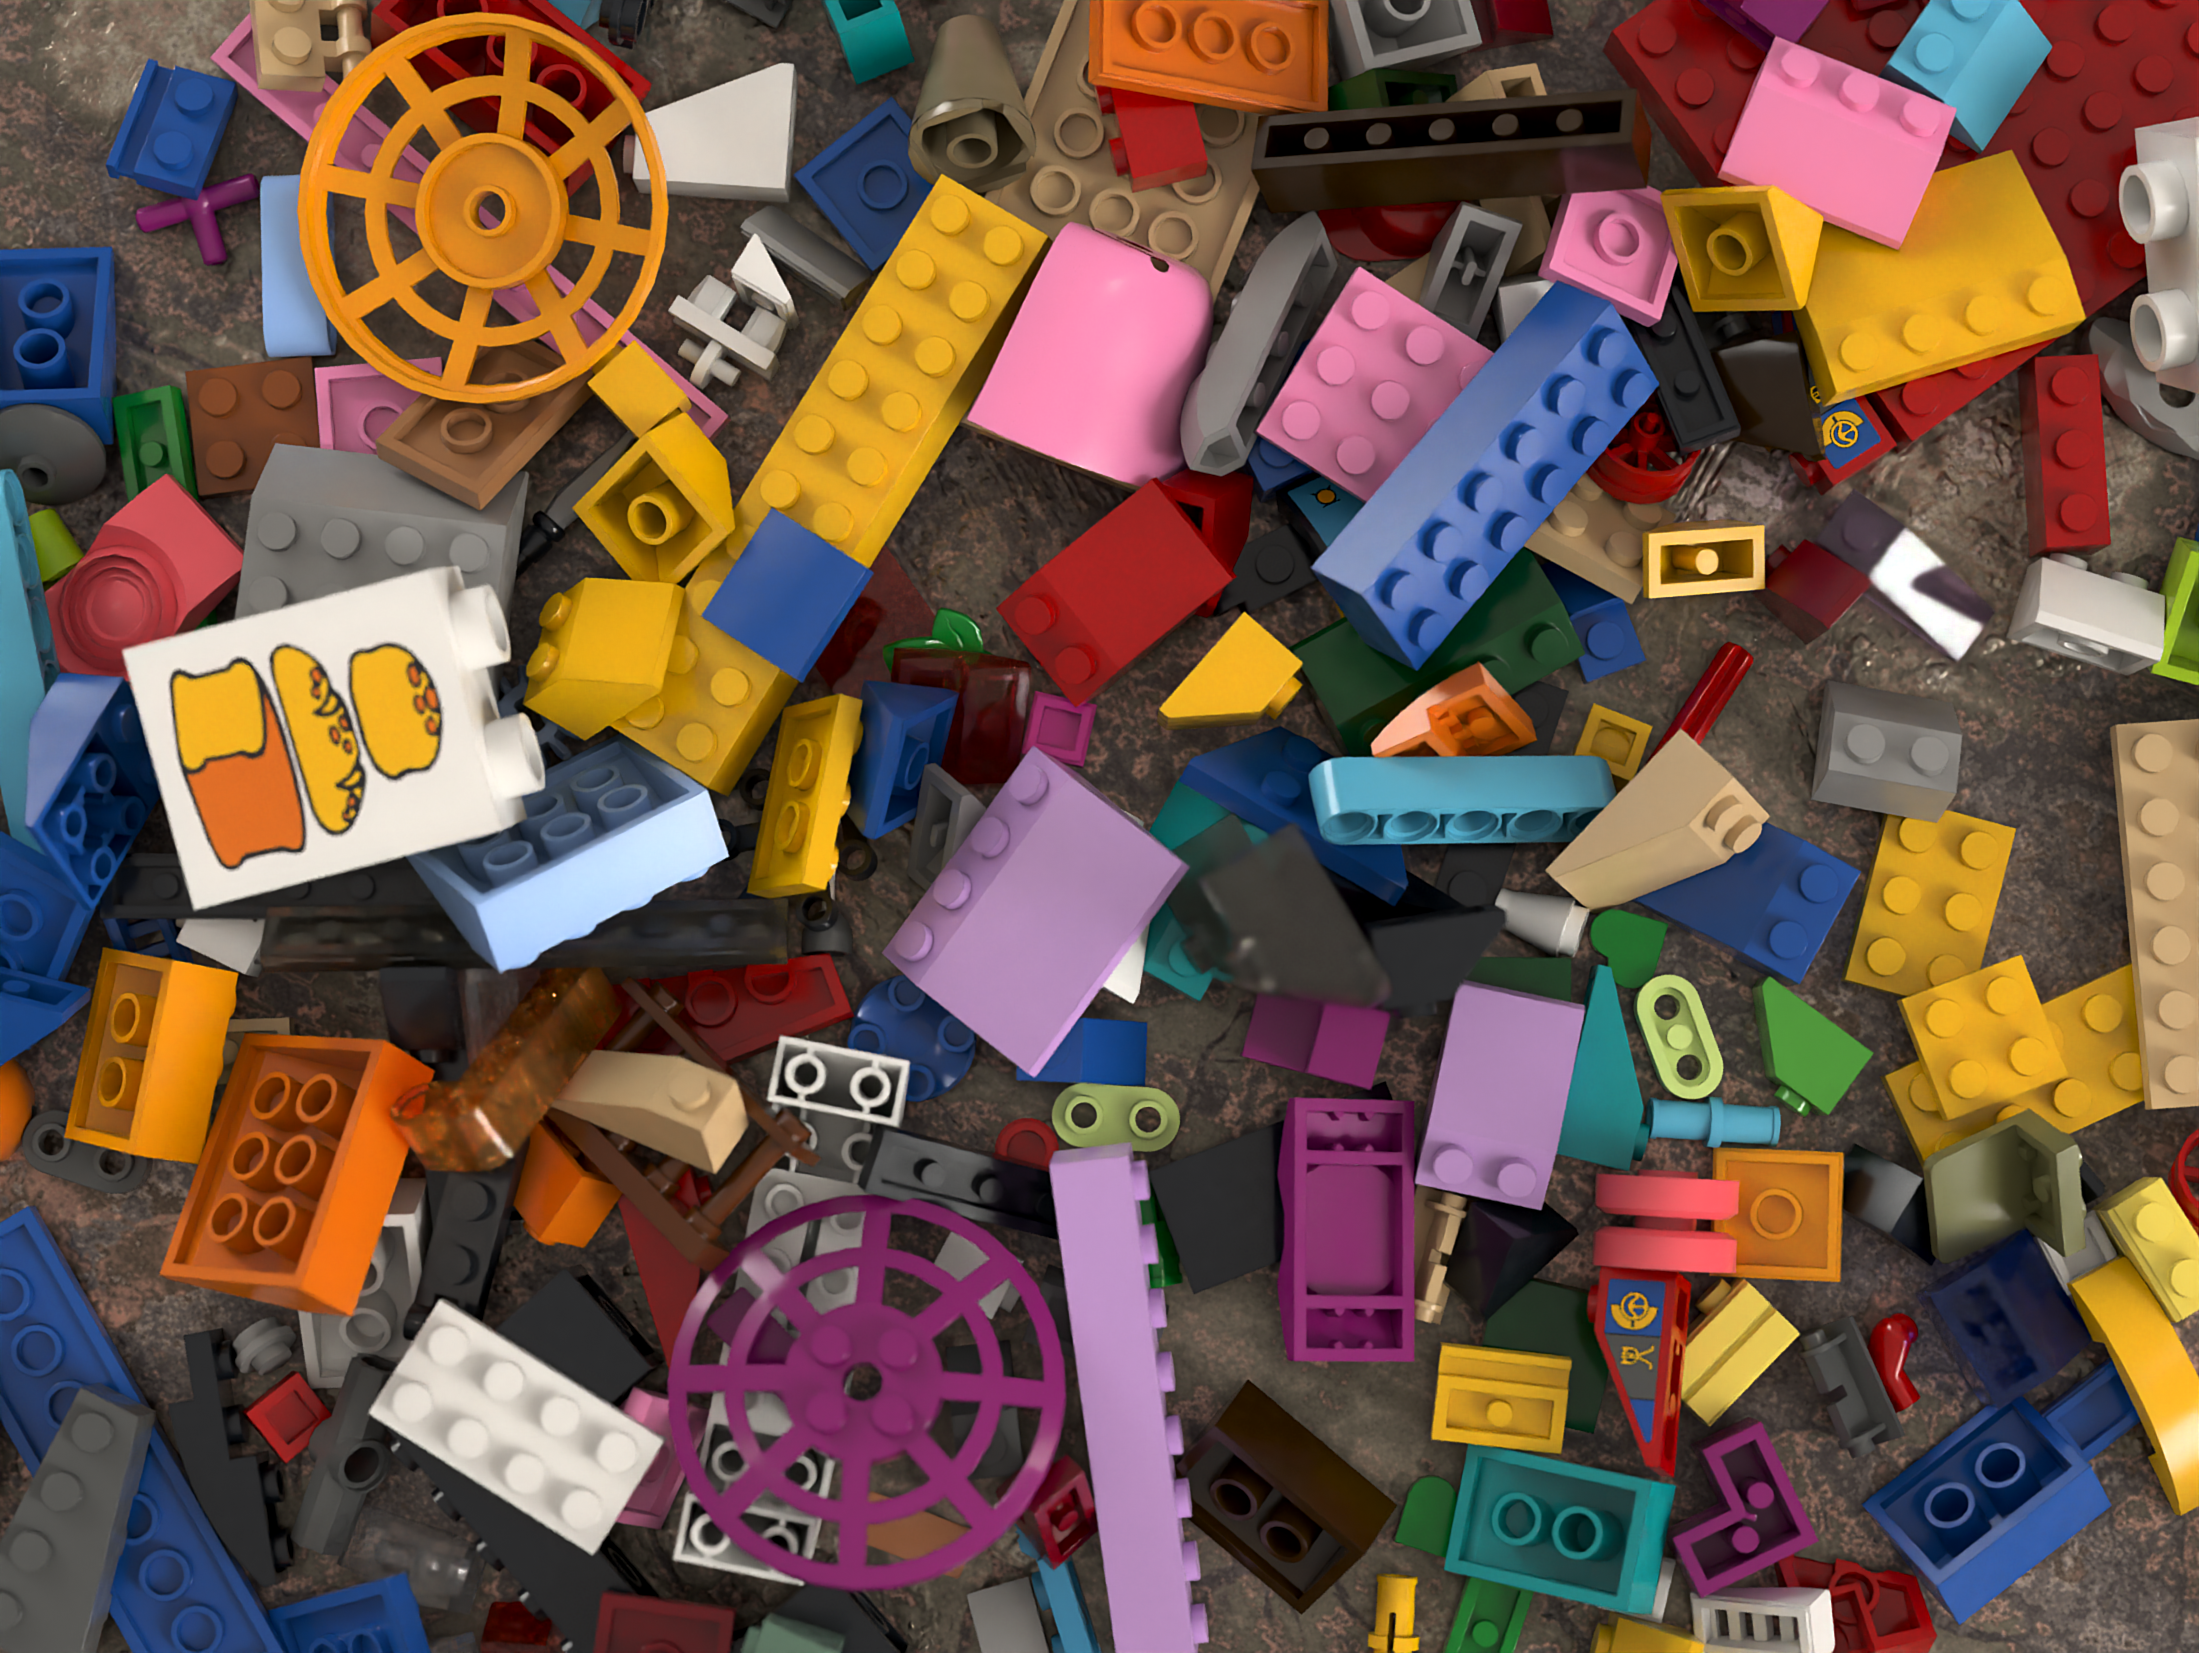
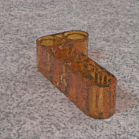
M581 949L567 953L555 960L543 972L458 1081L422 1083L405 1092L394 1103L390 1111V1117L425 1169L432 1171L489 1170L509 1159L517 1151L619 1017L623 1009V1002L593 954L589 950Z

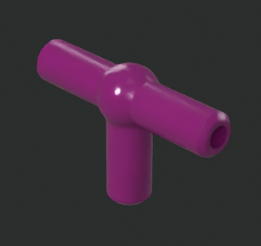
M248 173L208 187L203 186L197 201L177 196L137 209L135 213L136 222L142 232L148 233L190 219L204 264L207 266L219 265L226 262L228 255L214 211L259 197L260 184L254 174Z

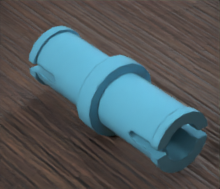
M1650 1097L1645 1114V1123L1650 1125L1648 1137L1650 1139L1659 1137L1702 1140L1704 1147L1719 1148L1721 1142L1764 1144L1776 1147L1780 1135L1781 1119L1779 1107L1724 1104L1721 1097H1706L1704 1103L1658 1100L1657 1098Z

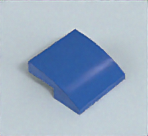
M772 507L701 616L784 672L803 682L870 580L873 572Z

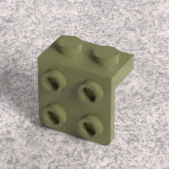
M2029 1108L1931 1154L1924 1162L1923 1173L1933 1256L1943 1264H1950L2025 1227L2064 1258L2085 1249L2084 1219L2086 1217V1206L2081 1193L2079 1169L2082 1165V1155L2075 1140L2068 1133L2059 1131Z

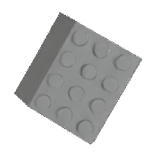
M275 443L251 496L235 620L429 569L459 566L465 590L485 584L492 587L500 603L507 630H509L529 474L519 471L480 511L379 459L378 455ZM504 663L487 667L496 703L500 699V680L503 676Z

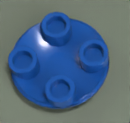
M905 974L882 981L863 997L854 1012L848 1036V1047L851 1050L910 1061L905 1100L909 1102L936 1098L957 1085L972 1064L977 1044L976 1032L917 987Z

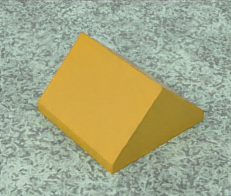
M1775 185L1666 189L1660 194L1692 312L1800 310L1806 305L1824 216Z

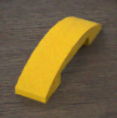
M2119 1255L2066 1284L2093 1341L2105 1344L2156 1452L2148 1458L2175 1515L2182 1516L2199 1506V1377L2179 1337L2153 1293L2126 1255Z

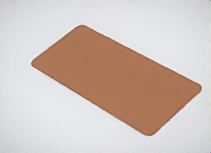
M871 1491L869 1492L868 1502L891 1499ZM922 1510L907 1518L883 1524H868L867 1545L909 1560L924 1556L955 1541L969 1531L970 1528ZM965 1564L945 1573V1575L955 1579L959 1578Z

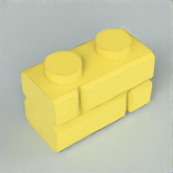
M2143 1177L2091 1209L2095 1211L2118 1256L2126 1255L2153 1293L2170 1322L2177 1323L2199 1310V1237L2161 1177Z
M1736 1277L1730 1284L1723 1278H1720L1711 1285L1695 1303V1306L1702 1313L1687 1327L1681 1403L1701 1423L1709 1427L1800 1335L1798 1330L1743 1278Z

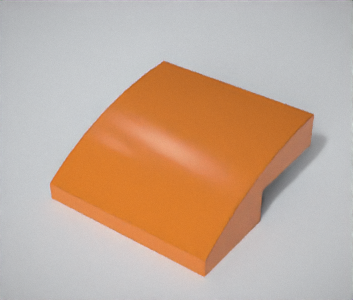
M1478 662L1447 678L1417 698L1383 729L1372 742L1371 748L1374 757L1502 756L1537 741L1532 719L1483 665Z

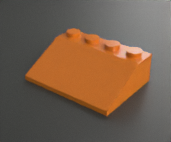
M245 1033L159 1275L168 1280L303 1312L352 1317L435 1071L386 1040Z

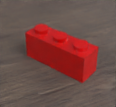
M2098 354L2034 357L2017 371L2029 558L2050 557L2051 553H2061L2070 556L2093 555L2111 544Z

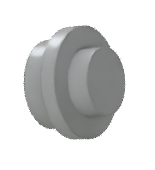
M276 1317L262 1319L245 1329L234 1340L232 1347L238 1355L235 1359V1364L242 1373L257 1371L260 1376L267 1375L280 1368L290 1359L292 1352L289 1348L294 1344L296 1335L290 1326H281Z

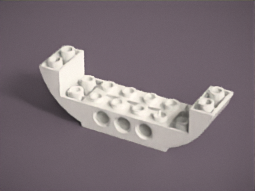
M780 1035L767 1100L773 1101L772 1109L776 1113L785 1107L810 1129L812 1135L805 1142L822 1158L814 1167H811L790 1156L787 1152L755 1186L745 1239L768 1222L804 1205L840 1196L871 1194L864 1192L857 1185L877 1123L901 1129L910 1061ZM865 1212L841 1213L809 1221L777 1236L763 1246L761 1251L785 1274L795 1266L818 1255L845 1248L861 1247ZM739 1267L734 1292L738 1288L744 1287L757 1300L763 1291ZM858 1267L826 1273L803 1284L798 1290L821 1315L834 1308L853 1304L856 1297ZM776 1307L770 1314L796 1340L800 1332ZM723 1343L719 1365H727L730 1348L725 1343ZM854 1371L848 1376L845 1384V1391L848 1396L850 1395ZM714 1392L700 1462L708 1480L720 1497L749 1466L742 1458L730 1432L725 1409V1393ZM745 1392V1406L749 1424L759 1447L765 1452L794 1424L788 1415L785 1404L773 1392ZM810 1447L783 1475L808 1492L827 1498L835 1461L828 1459ZM767 1488L739 1518L752 1531L781 1549L812 1560L822 1519L798 1511L777 1498ZM691 1490L687 1492L673 1557L674 1560L804 1586L805 1582L777 1573L746 1554L715 1525Z

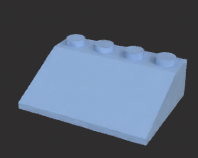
M620 733L573 756L567 761H563L545 770L544 789L522 795L528 819L502 831L405 855V857L472 949L501 973L507 969L521 968L532 963L540 952L566 939H577L589 934L594 930L597 923L623 910L640 908L646 905L654 894L678 882L697 879L708 871L709 866L729 857L708 790L662 758Z

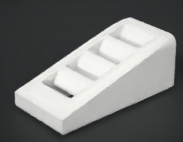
M1806 1587L1721 1588L1703 1598H1700L1692 1591L1690 1592L1694 1636L1705 1644L1703 1653H1831L1834 1650L1835 1637L1829 1590ZM1718 1609L1727 1610L1729 1636H1721ZM1745 1612L1752 1613L1754 1635L1747 1636ZM1772 1615L1779 1616L1781 1635H1774Z

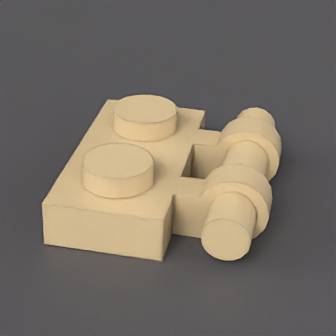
M249 0L258 89L322 92L326 78L325 71L343 72L344 80L348 73L372 52L371 42L364 37L362 22L368 16L366 0ZM320 25L338 26L339 39L336 41H322Z

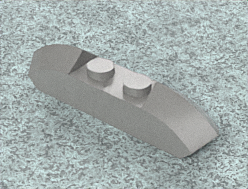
M1315 211L1304 214L1288 225L1251 263L1239 283L1244 289L1238 292L1232 301L1230 318L1219 340L1215 341L1208 351L1206 367L1189 387L1181 414L1180 435L1186 462L1192 470L1224 476L1244 466L1258 436L1254 433V430L1278 394L1338 267L1324 226Z

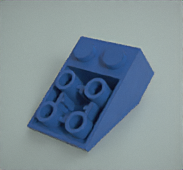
M60 673L30 721L25 827L85 911H93L162 792L135 695L124 677Z

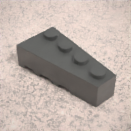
M101 1383L80 1387L0 1541V1648L9 1653H99L96 1652L103 1622L107 1620L113 1594H110L119 1556L123 1554L128 1530H126L133 1497L137 1495L156 1411Z

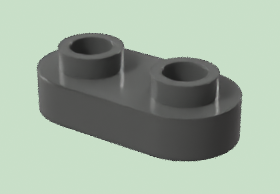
M51 1110L43 1112L34 1117L25 1128L22 1138L23 1153L30 1165L42 1173L105 1193L123 1194L141 1187L152 1171L153 1158L121 1152L125 1158L124 1168L117 1174L111 1173L106 1167L105 1160L112 1149L64 1138L69 1111ZM53 1130L58 1131L64 1139L62 1150L55 1155L49 1153L45 1147V1138Z

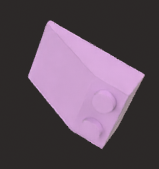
M1468 980L1462 983L1453 996L1416 1146L1415 1184L1542 1210L1557 1152L1585 1005Z

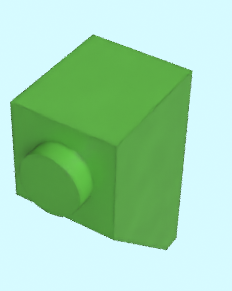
M1772 977L1759 978L1752 987V995L1765 1077L1779 1087L1773 1096L1788 1109L1803 1118L1810 1111L1817 1116L1829 1115L1874 1053Z

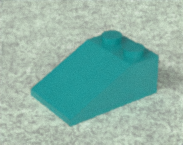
M1468 1444L1444 1570L1621 1612L1652 1615L1676 1485L1494 1446Z

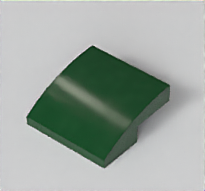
M1533 1277L1487 1321L1484 1319L1480 1346L1570 1357L1572 1365L1569 1374V1391L1564 1427L1594 1434L1609 1367L1594 1331L1595 1323H1590L1588 1319L1587 1303L1589 1290Z

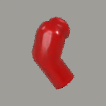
M1895 1313L1889 1318H1882L1872 1329L1867 1345L1869 1354L1896 1413L1908 1408L1921 1398L1903 1369L1911 1344L1917 1341L1918 1327L1911 1317L1903 1313Z

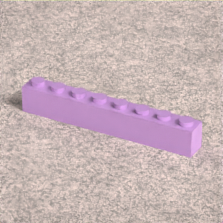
M1132 1142L1054 1151L1049 1166L1115 1652L1198 1653V1643L1209 1642L1208 1622L1205 1604H1193L1190 1581L1200 1580V1563L1196 1540L1186 1542L1184 1540L1182 1518L1192 1517V1503L1188 1478L1176 1479L1173 1455L1184 1454L1183 1434L1180 1416H1168L1165 1392L1175 1391V1375L1171 1351L1159 1352L1156 1328L1167 1327V1316L1163 1289H1151L1148 1264L1158 1263V1246L1154 1224L1143 1225L1139 1200L1150 1199L1146 1161H1134Z

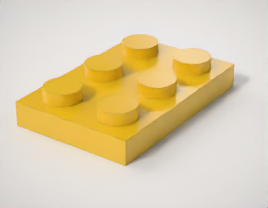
M836 694L784 707L747 893L771 899L826 890L827 882L832 878L838 863V848L835 845L839 820L845 814L851 797V788L847 782L851 759L858 750L863 736V724L859 720L863 700L843 694Z
M1945 810L1937 823L1884 813L1841 981L1905 998L1979 970L1985 953L2016 828L1950 810Z

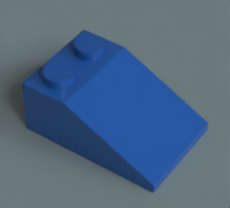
M112 247L0 250V409L23 403H37L58 407L85 421L97 433L103 444H113L115 415L112 398L117 397L115 274Z
M1764 822L1757 840L1745 851L1734 853L1726 863L1631 901L1760 973L1772 977L1785 987L1801 983L1861 871L1806 840Z

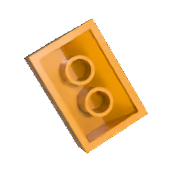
M103 947L64 1138L132 1155L199 1164L203 1147L211 1130L210 1112L216 1083L223 1071L224 1058L222 1053L229 1019L236 1007L237 995L235 989L239 973Z

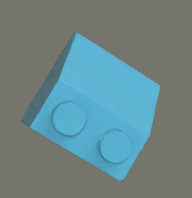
M1929 0L1878 77L1957 108L1949 134L1980 154L2052 49V45L2018 0Z

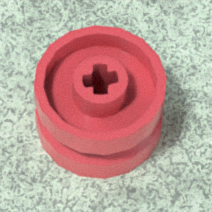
M1637 1169V1176L1596 1174L1594 1206L1603 1213L1635 1215L1634 1227L1602 1226L1593 1232L1592 1265L1670 1271L1736 1273L1737 1240L1725 1232L1696 1230L1697 1219L1728 1220L1738 1214L1739 1181L1698 1179V1172Z

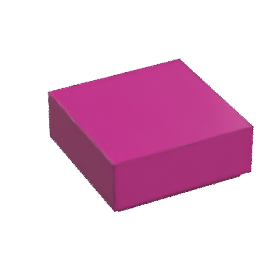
M1035 691L1021 755L1026 756L1034 745L1065 765L1083 769L1097 705L1086 702L1075 708L1068 698Z

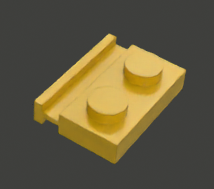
M1441 1342L1430 1433L1431 1439L1561 1454L1569 1391V1374L1572 1365L1571 1358L1560 1355Z

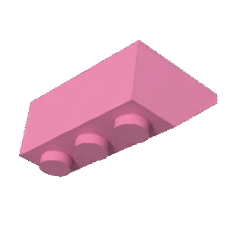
M1775 36L1753 82L1717 178L1737 186L1775 185L1824 216V221L1898 250L1940 159L1957 108Z

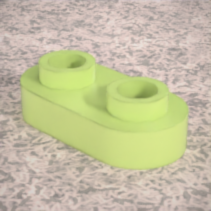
M1661 975L1652 978L1638 990L1633 1007L1638 1027L1661 1086L1674 1097L1686 1100L1705 1097L1714 1091L1721 1081L1723 1060L1700 997L1694 986L1682 977ZM1662 995L1671 997L1676 1004V1012L1669 1020L1661 1019L1654 1009L1656 1000ZM1684 1055L1693 1057L1698 1063V1073L1691 1080L1683 1079L1677 1072V1063Z
M1080 1083L1066 1088L1057 1097L1052 1110V1121L1058 1135L1073 1146L1086 1148L1132 1142L1133 1151L1151 1152L1166 1147L1175 1138L1180 1126V1114L1174 1100L1167 1093L1156 1088ZM1079 1103H1089L1096 1110V1121L1088 1128H1080L1072 1121V1110ZM1144 1107H1152L1160 1114V1125L1153 1132H1144L1136 1125V1114Z

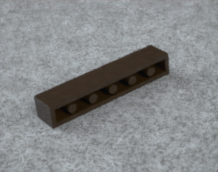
M1637 88L1259 116L1251 171L1271 213L1647 189L1652 132Z

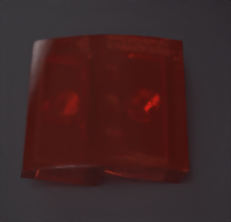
M894 648L890 683L945 688L959 693L941 768L960 784L1006 783L1020 761L1032 669L1029 663L1007 657L968 651Z

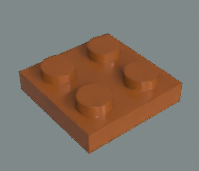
M312 356L185 371L198 494L202 499L253 494L275 443L320 448L314 369L316 368V361Z

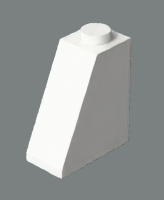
M793 63L776 64L645 113L655 133L664 164L667 195L789 203L798 77ZM637 134L626 135L623 149L624 173L633 174L632 179L639 193L651 194L650 175Z

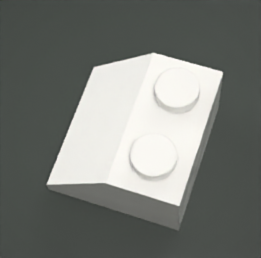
M2051 553L2049 559L2042 557L2028 566L2006 638L2126 676L2160 661L2164 649L2165 596L2148 591V581L2121 572H2112L2110 578L2086 571L2088 566L2086 561L2061 553Z

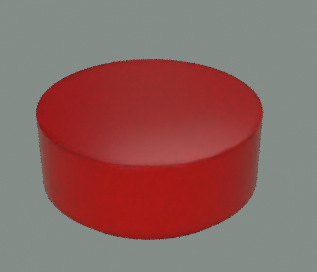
M1021 1118L1007 1124L999 1133L995 1144L996 1154L1050 1167L1054 1151H1059L1058 1140L1053 1130L1042 1121L1033 1118Z

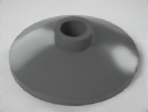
M23 403L0 409V470L9 468L16 473L22 486L25 501L41 505L68 504L88 496L98 487L106 468V452L97 433L85 421L66 410L45 404Z

